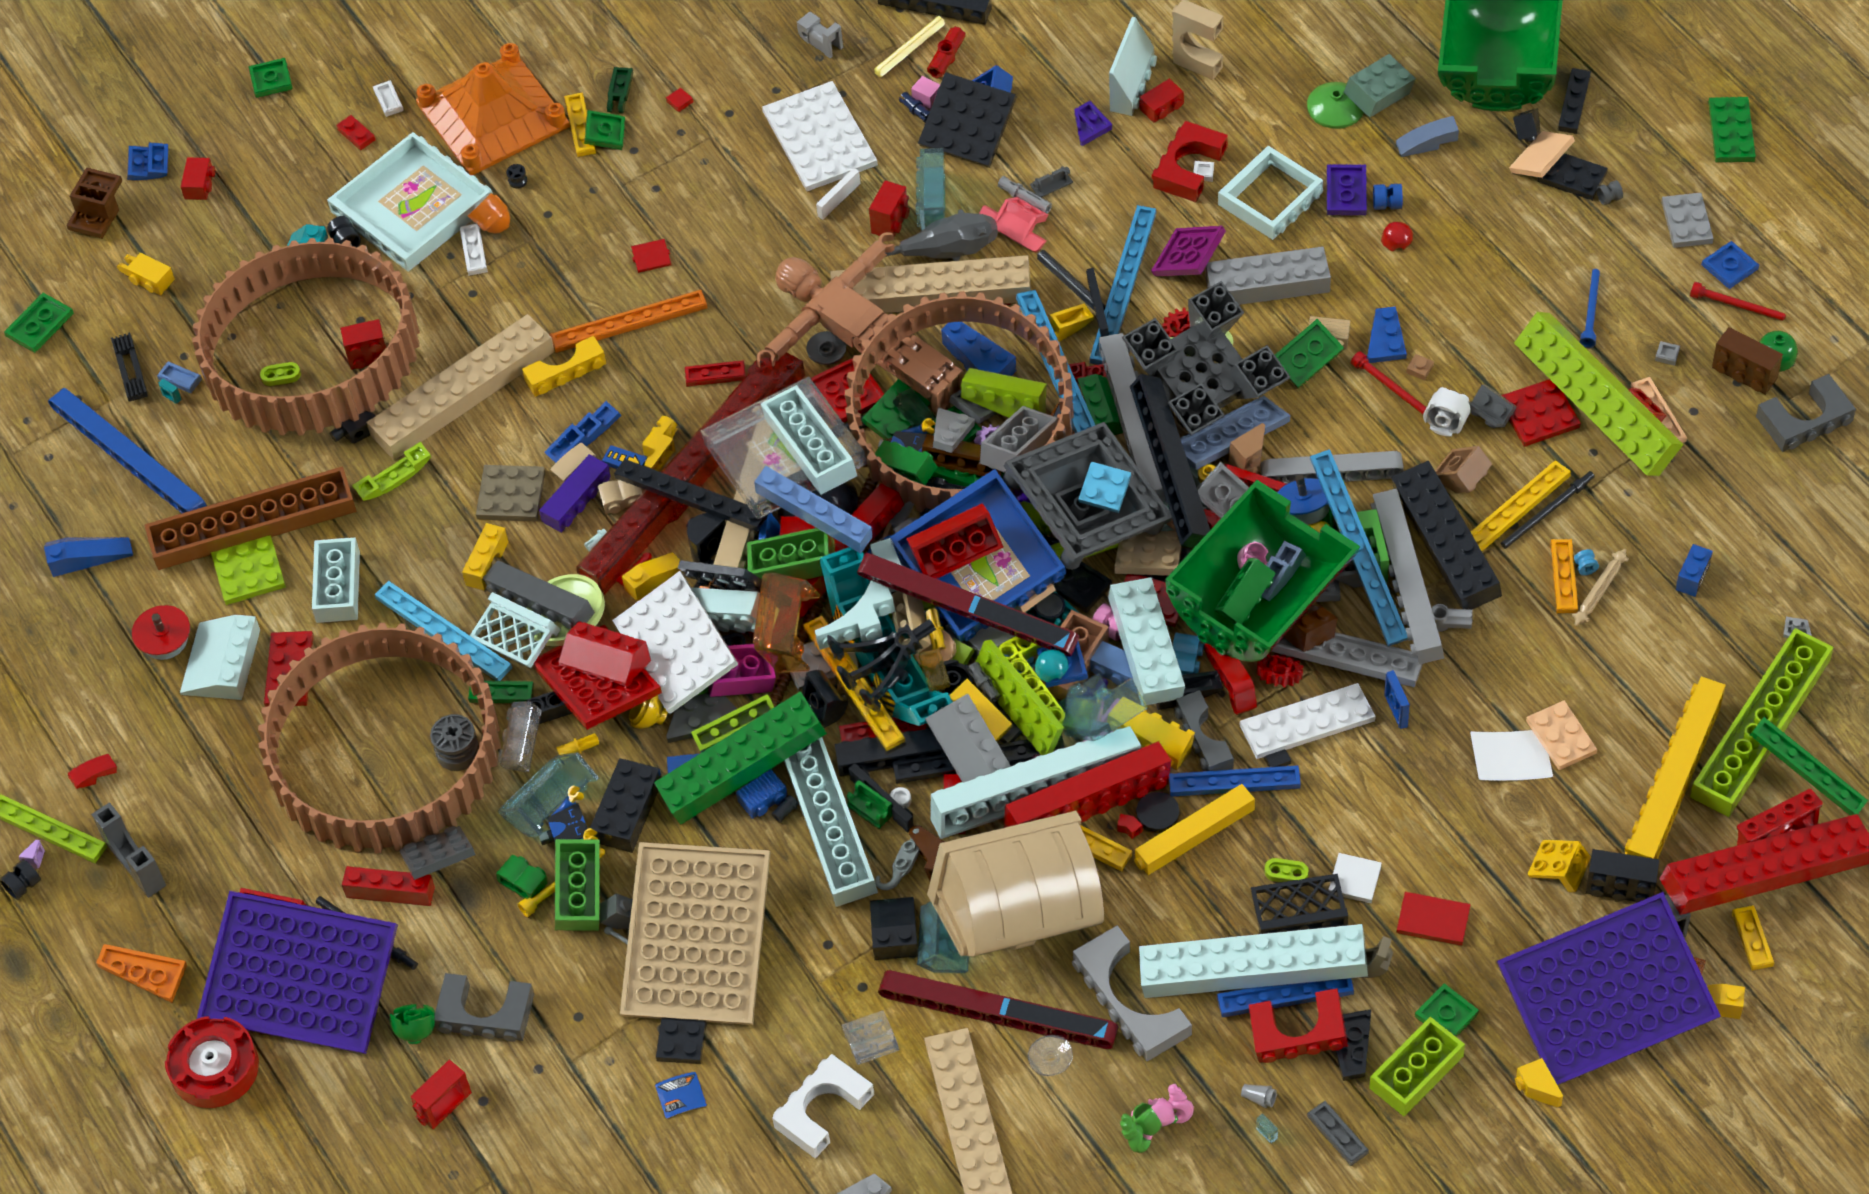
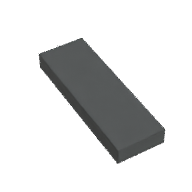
M1326 1101L1307 1113V1117L1350 1166L1369 1154L1368 1148Z

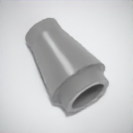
M1244 1084L1241 1091V1097L1247 1098L1264 1108L1273 1107L1277 1096V1091L1272 1089V1086Z

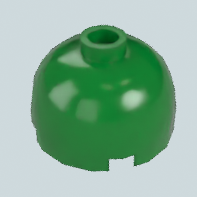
M1771 331L1760 339V343L1783 354L1779 372L1788 370L1795 364L1798 348L1796 341L1790 334L1784 331Z
M416 1004L398 1007L393 1010V1015L390 1013L392 1030L401 1040L407 1041L409 1044H418L432 1033L435 1026V1010L428 1005H423V1008H417Z

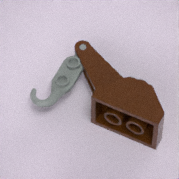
M920 825L911 827L909 830L911 838L903 843L893 863V877L891 881L883 884L880 882V876H877L875 879L876 886L881 890L895 888L901 879L911 871L919 853L926 861L924 869L929 881H931L939 844L944 841Z

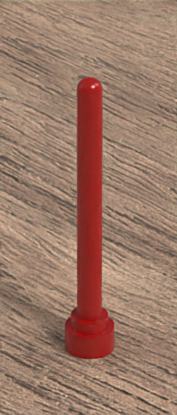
M1694 281L1690 292V297L1696 299L1698 297H1706L1781 321L1786 318L1785 313L1705 289L1706 287L1702 286V283Z
M1359 351L1353 356L1350 362L1351 365L1357 369L1366 370L1421 414H1424L1427 407L1371 365L1364 353Z

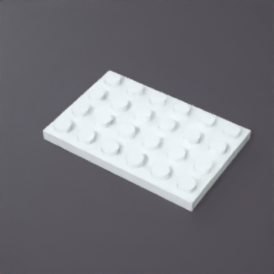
M833 81L762 107L765 117L806 191L840 180L853 168L861 172L878 165L874 153Z
M680 571L612 620L620 634L646 641L651 661L644 669L660 685L662 693L658 697L669 714L673 713L738 665L727 644Z

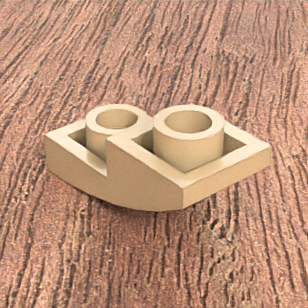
M581 442L560 458L550 470L565 482L588 454L594 457L596 455Z

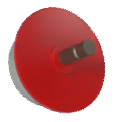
M169 605L156 606L146 610L136 619L132 627V639L136 647L150 657L160 660L178 655L185 648L190 633V622L187 615L179 608Z

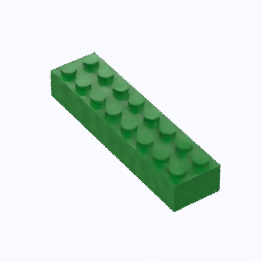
M800 691L654 783L672 815L681 825L827 733Z

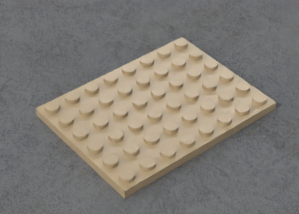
M639 842L620 1016L687 1019L712 1023L753 1025L770 863L769 850Z

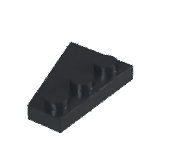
M1371 1009L1343 1014L1348 1047L1335 1051L1343 1081L1365 1077Z

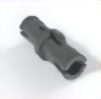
M979 662L971 664L967 671L975 680L977 689L981 690L991 703L998 701L1001 695L991 682V677L986 675Z

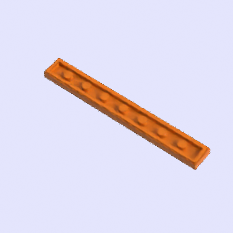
M698 290L551 333L550 336L552 337L555 352L558 353L575 348L577 343L592 336L598 341L704 310L708 307L702 290Z

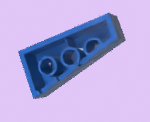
M963 322L947 323L941 329L942 344L957 360L961 361L967 371L969 368L1007 376H1012L1017 371L1016 356Z

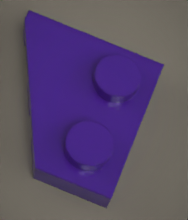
M1091 101L1074 109L1081 146L1112 130V123Z

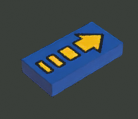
M610 445L602 461L608 464L609 467L618 469L624 459L644 466L647 457Z

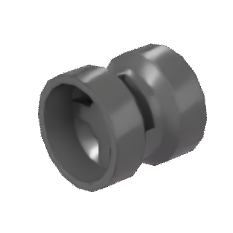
M1615 180L1610 182L1609 185L1598 186L1597 196L1601 204L1606 205L1611 200L1617 201L1622 199L1623 190L1620 183Z

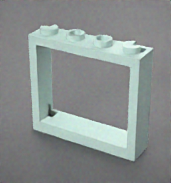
M1267 146L1218 192V205L1273 240L1280 233H1283L1290 223H1294L1303 211H1306L1315 199L1320 198V195L1323 193V180L1275 149ZM1271 164L1308 187L1273 221L1236 198Z

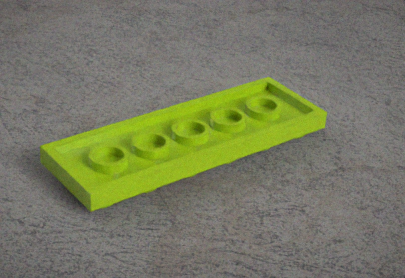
M991 639L984 641L975 662H979L986 675L991 677V682L1001 695L997 701L998 704L1041 755L1052 753L1063 732L1064 726Z

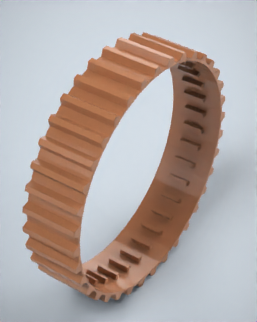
M310 238L307 243L301 244L295 240L291 241L289 246L282 248L279 245H275L272 251L265 254L259 251L255 253V258L249 262L242 260L239 262L240 268L234 272L227 271L225 273L226 279L222 283H215L213 285L214 292L212 295L203 298L205 307L197 310L196 314L199 322L193 324V330L196 335L192 338L196 350L194 353L213 400L218 401L223 412L229 410L233 420L237 421L242 418L246 427L251 428L257 425L260 426L261 431L264 433L271 429L278 430L279 435H285L288 431H297L298 435H304L306 430L314 429L317 433H322L324 427L333 425L337 429L341 427L342 422L348 419L354 422L359 420V414L364 411L373 412L375 404L379 401L389 400L388 393L392 389H399L402 386L400 379L402 376H409L411 373L409 363L416 362L417 356L414 349L420 346L417 336L420 333L407 285L403 282L401 273L394 271L390 260L383 262L379 252L376 251L370 254L365 245L356 248L348 240H345L342 244L334 243L333 238H328L325 242H316L315 238ZM321 277H340L364 281L390 294L399 304L401 320L393 339L383 353L366 369L351 379L319 392L285 397L265 396L247 392L222 379L212 363L214 362L213 355L220 336L241 310L262 295L296 281Z
M959 291L957 297H948L944 292L940 293L938 299L931 301L927 297L921 298V303L914 307L906 304L903 306L904 312L897 316L889 314L887 316L888 323L883 327L876 325L873 328L874 336L872 339L863 340L861 343L862 354L854 355L853 357L855 371L848 372L847 374L849 389L845 390L847 403L845 409L855 452L859 453L862 467H869L870 477L873 482L881 481L885 486L899 492L903 503L906 504L910 501L916 505V510L922 512L925 508L934 509L963 489L930 487L899 475L893 469L886 466L879 456L877 457L873 453L871 444L866 443L864 429L859 430L858 427L862 426L861 416L858 413V410H861L860 396L864 393L863 387L869 378L870 372L877 362L904 338L922 329L951 322L991 324L1017 334L1036 347L1039 353L1041 352L1047 359L1048 365H1051L1054 370L1055 380L1059 379L1060 381L1058 382L1059 395L1064 394V398H1059L1061 414H1057V426L1055 430H1052V436L1047 444L1072 434L1071 419L1074 418L1071 374L1068 373L1066 357L1060 356L1058 341H1050L1049 329L1046 326L1038 327L1036 325V316L1033 314L1023 315L1020 311V306L1017 304L1011 307L1004 305L1003 298L997 297L992 301L985 299L984 293H978L976 297H967L965 291ZM1020 487L1017 489L1009 488L1015 497L1024 493Z
M379 623L377 628L368 629L365 625H359L356 632L348 633L344 629L340 631L339 637L333 640L327 637L321 639V646L316 649L306 648L304 650L305 657L300 661L292 660L289 663L291 670L287 675L279 674L277 677L279 686L276 690H269L267 694L270 705L263 707L261 710L265 722L258 726L262 742L258 743L263 758L262 763L281 807L285 806L291 821L298 819L302 831L307 833L313 830L318 841L324 842L330 839L334 842L335 848L341 849L344 845L353 846L354 851L360 853L364 848H373L375 854H378L386 847H393L397 852L402 849L404 844L417 843L428 835L440 834V830L445 826H456V818L462 813L469 815L472 812L470 804H472L474 799L482 800L484 797L482 790L484 784L492 783L491 768L498 766L499 761L496 750L501 748V743L498 735L500 727L488 683L484 682L481 669L479 667L474 668L471 656L469 654L460 655L458 645L454 642L448 645L445 644L441 634L437 633L431 637L426 635L422 627L412 631L407 630L405 624L402 623L396 628H387L385 623ZM380 657L420 659L451 671L471 687L474 696L478 695L477 699L482 710L481 715L485 726H482L483 738L474 761L450 790L435 801L413 812L382 820L363 821L343 819L322 813L301 801L294 792L291 793L286 780L283 779L279 765H276L279 763L277 748H279L278 740L291 710L312 686L345 666Z

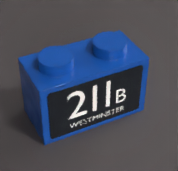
M1695 544L1692 545L1678 575L1677 591L1696 597L1710 567L1712 550Z

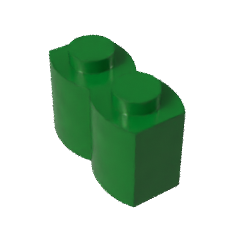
M511 855L496 873L497 881L500 884L516 892L523 899L533 898L548 884L545 871L540 867L530 866L529 862L522 856Z

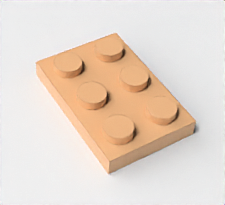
M1565 700L1527 716L1526 722L1558 770L1597 754V748Z

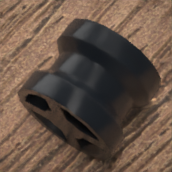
M513 164L507 168L508 183L512 188H522L527 184L524 166Z

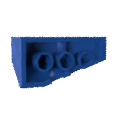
M65 537L47 542L44 546L47 564L53 577L134 556L129 537Z

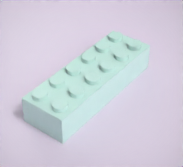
M797 385L760 403L766 422L820 495L857 476L853 459Z
M1152 578L1110 585L1108 599L1141 706L1172 701L1182 697L1185 684Z

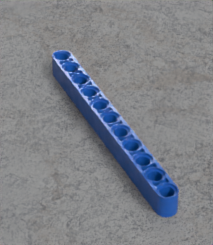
M62 388L48 400L49 405L55 412L180 513L207 506L205 501L196 492L69 390Z

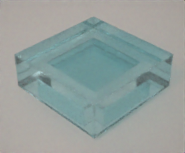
M1262 1113L1257 1117L1256 1129L1270 1143H1273L1278 1139V1128Z

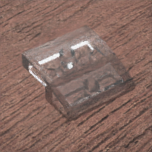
M884 1010L841 1025L857 1065L899 1051L898 1043Z

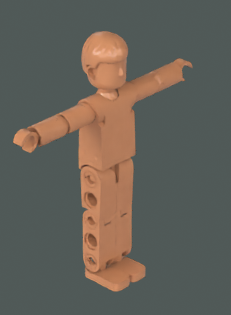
M889 232L881 234L879 241H875L839 277L835 276L822 288L818 272L809 263L796 257L783 260L776 271L775 280L778 288L785 293H790L793 298L808 303L802 308V312L764 350L757 354L758 367L761 368L760 361L766 357L772 360V367H774L775 361H778L817 323H821L823 327L852 348L855 346L862 353L861 343L863 340H871L874 336L873 328L876 325L883 327L888 323V315L854 291L853 287L887 255L885 252L889 253L895 250L894 244L887 245L883 243L894 240L893 234ZM915 335L904 338L877 362L879 366L923 397L930 398L932 396L931 407L932 411L936 414L938 408L946 410L950 405L951 395L961 390L964 371Z

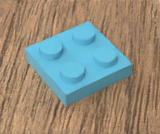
M1091 462L1078 499L1079 502L1119 513L1131 478V472Z

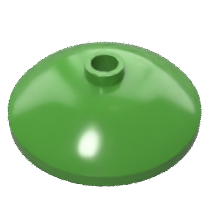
M1325 83L1310 93L1307 101V110L1310 117L1316 123L1324 127L1338 129L1349 127L1361 119L1364 112L1343 93L1347 83Z

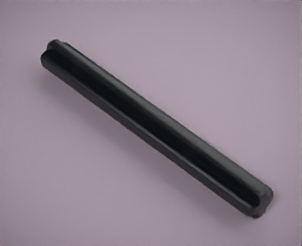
M1041 250L1038 252L1037 259L1094 310L1090 291L1047 251ZM1102 302L1103 309L1105 310L1106 305Z

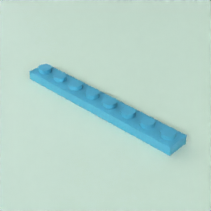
M390 581L374 594L376 600L416 627L424 628L425 633L432 637L438 633L442 635L445 644L456 643L460 655L469 654L473 666L479 667L483 673L495 681H500L512 669L511 663Z

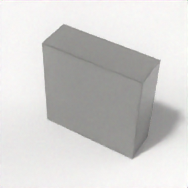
M1660 341L1655 361L1675 366L1680 346Z

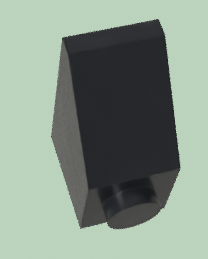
M1538 108L1518 113L1513 117L1519 140L1524 139L1525 142L1532 141L1541 133Z

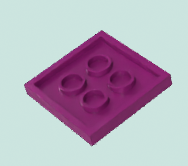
M1223 226L1176 228L1151 272L1154 276L1202 274L1226 230Z

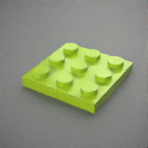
M271 535L211 552L226 605L286 588Z

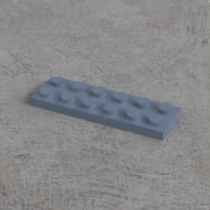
M1262 396L1226 414L1220 420L1190 436V434L1181 437L1188 463L1193 469L1197 470L1228 454L1231 441L1261 423L1265 424V435L1290 422V415L1268 398Z

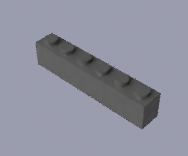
M498 560L482 578L487 585L486 589L490 593L493 592L522 607L531 609L539 615L543 614L553 622L558 621L568 629L573 628L579 621L587 623L595 613L588 600Z

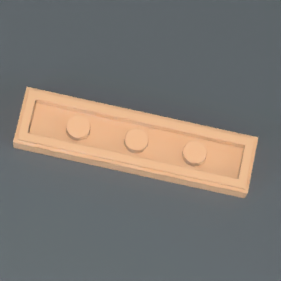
M1647 377L1631 383V388L1641 389L1667 415L1661 423L1682 443L1686 442L1687 436L1652 379Z

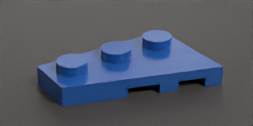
M1396 306L1376 309L1367 354L1369 363L1406 359L1407 353Z

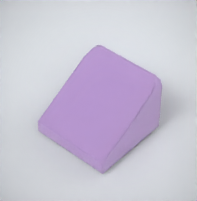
M35 840L19 855V860L24 859L34 869H39L45 852L41 842Z

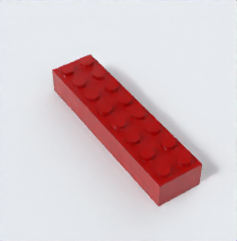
M1159 741L1006 804L1003 828L1077 811L1081 822H1085L1094 815L1104 814L1113 807L1123 806L1132 799L1142 798L1151 791L1163 789L1168 785L1172 760Z

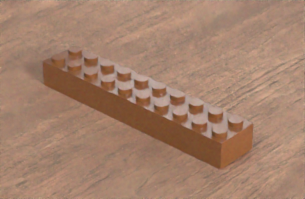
M342 466L144 524L153 559L157 569L161 570L209 556L211 552L269 535L271 537L357 511Z

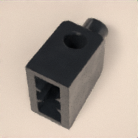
M364 411L359 414V420L354 422L348 419L342 422L340 428L333 429L329 434L335 442L346 437L352 444H355L371 436L367 422L376 415L373 412Z

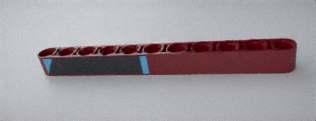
M870 553L864 554L857 570V574L865 579L1049 650H1059L1065 656H1072L1080 637L1071 630Z
M892 970L884 972L878 994L881 997L889 1000L1101 1049L1113 1048L1119 1028L1115 1022Z

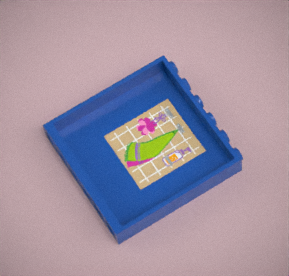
M996 469L890 537L894 548L908 568L922 573L907 542V538L983 503L990 513L1004 547L937 578L938 580L1014 608L1017 605L1022 606L1027 603L1034 594L1038 595L1044 592L1049 584L1061 581L1066 574L1065 566ZM936 606L960 642L968 641L982 628L987 629L990 627Z

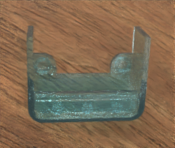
M1097 673L1083 683L1074 684L1069 688L1064 708L1063 732L1065 736L1096 741L1146 710L1147 706L1132 678L1114 689H1108L1100 673Z
M578 752L557 755L503 804L498 813L525 836H540L543 831V820L568 797L569 788L577 786L580 788L578 792L582 793L587 789L588 782L597 781L599 777Z

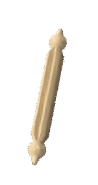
M1626 549L1612 553L1614 560L1609 562L1580 606V611L1572 614V617L1575 619V626L1589 621L1587 615L1594 610L1620 570L1621 563L1628 562L1629 558L1626 556Z

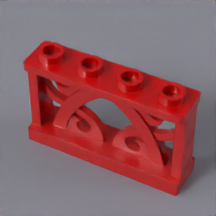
M1808 789L1738 824L1737 845L1817 825L1820 807H1822L1823 802L1812 789Z

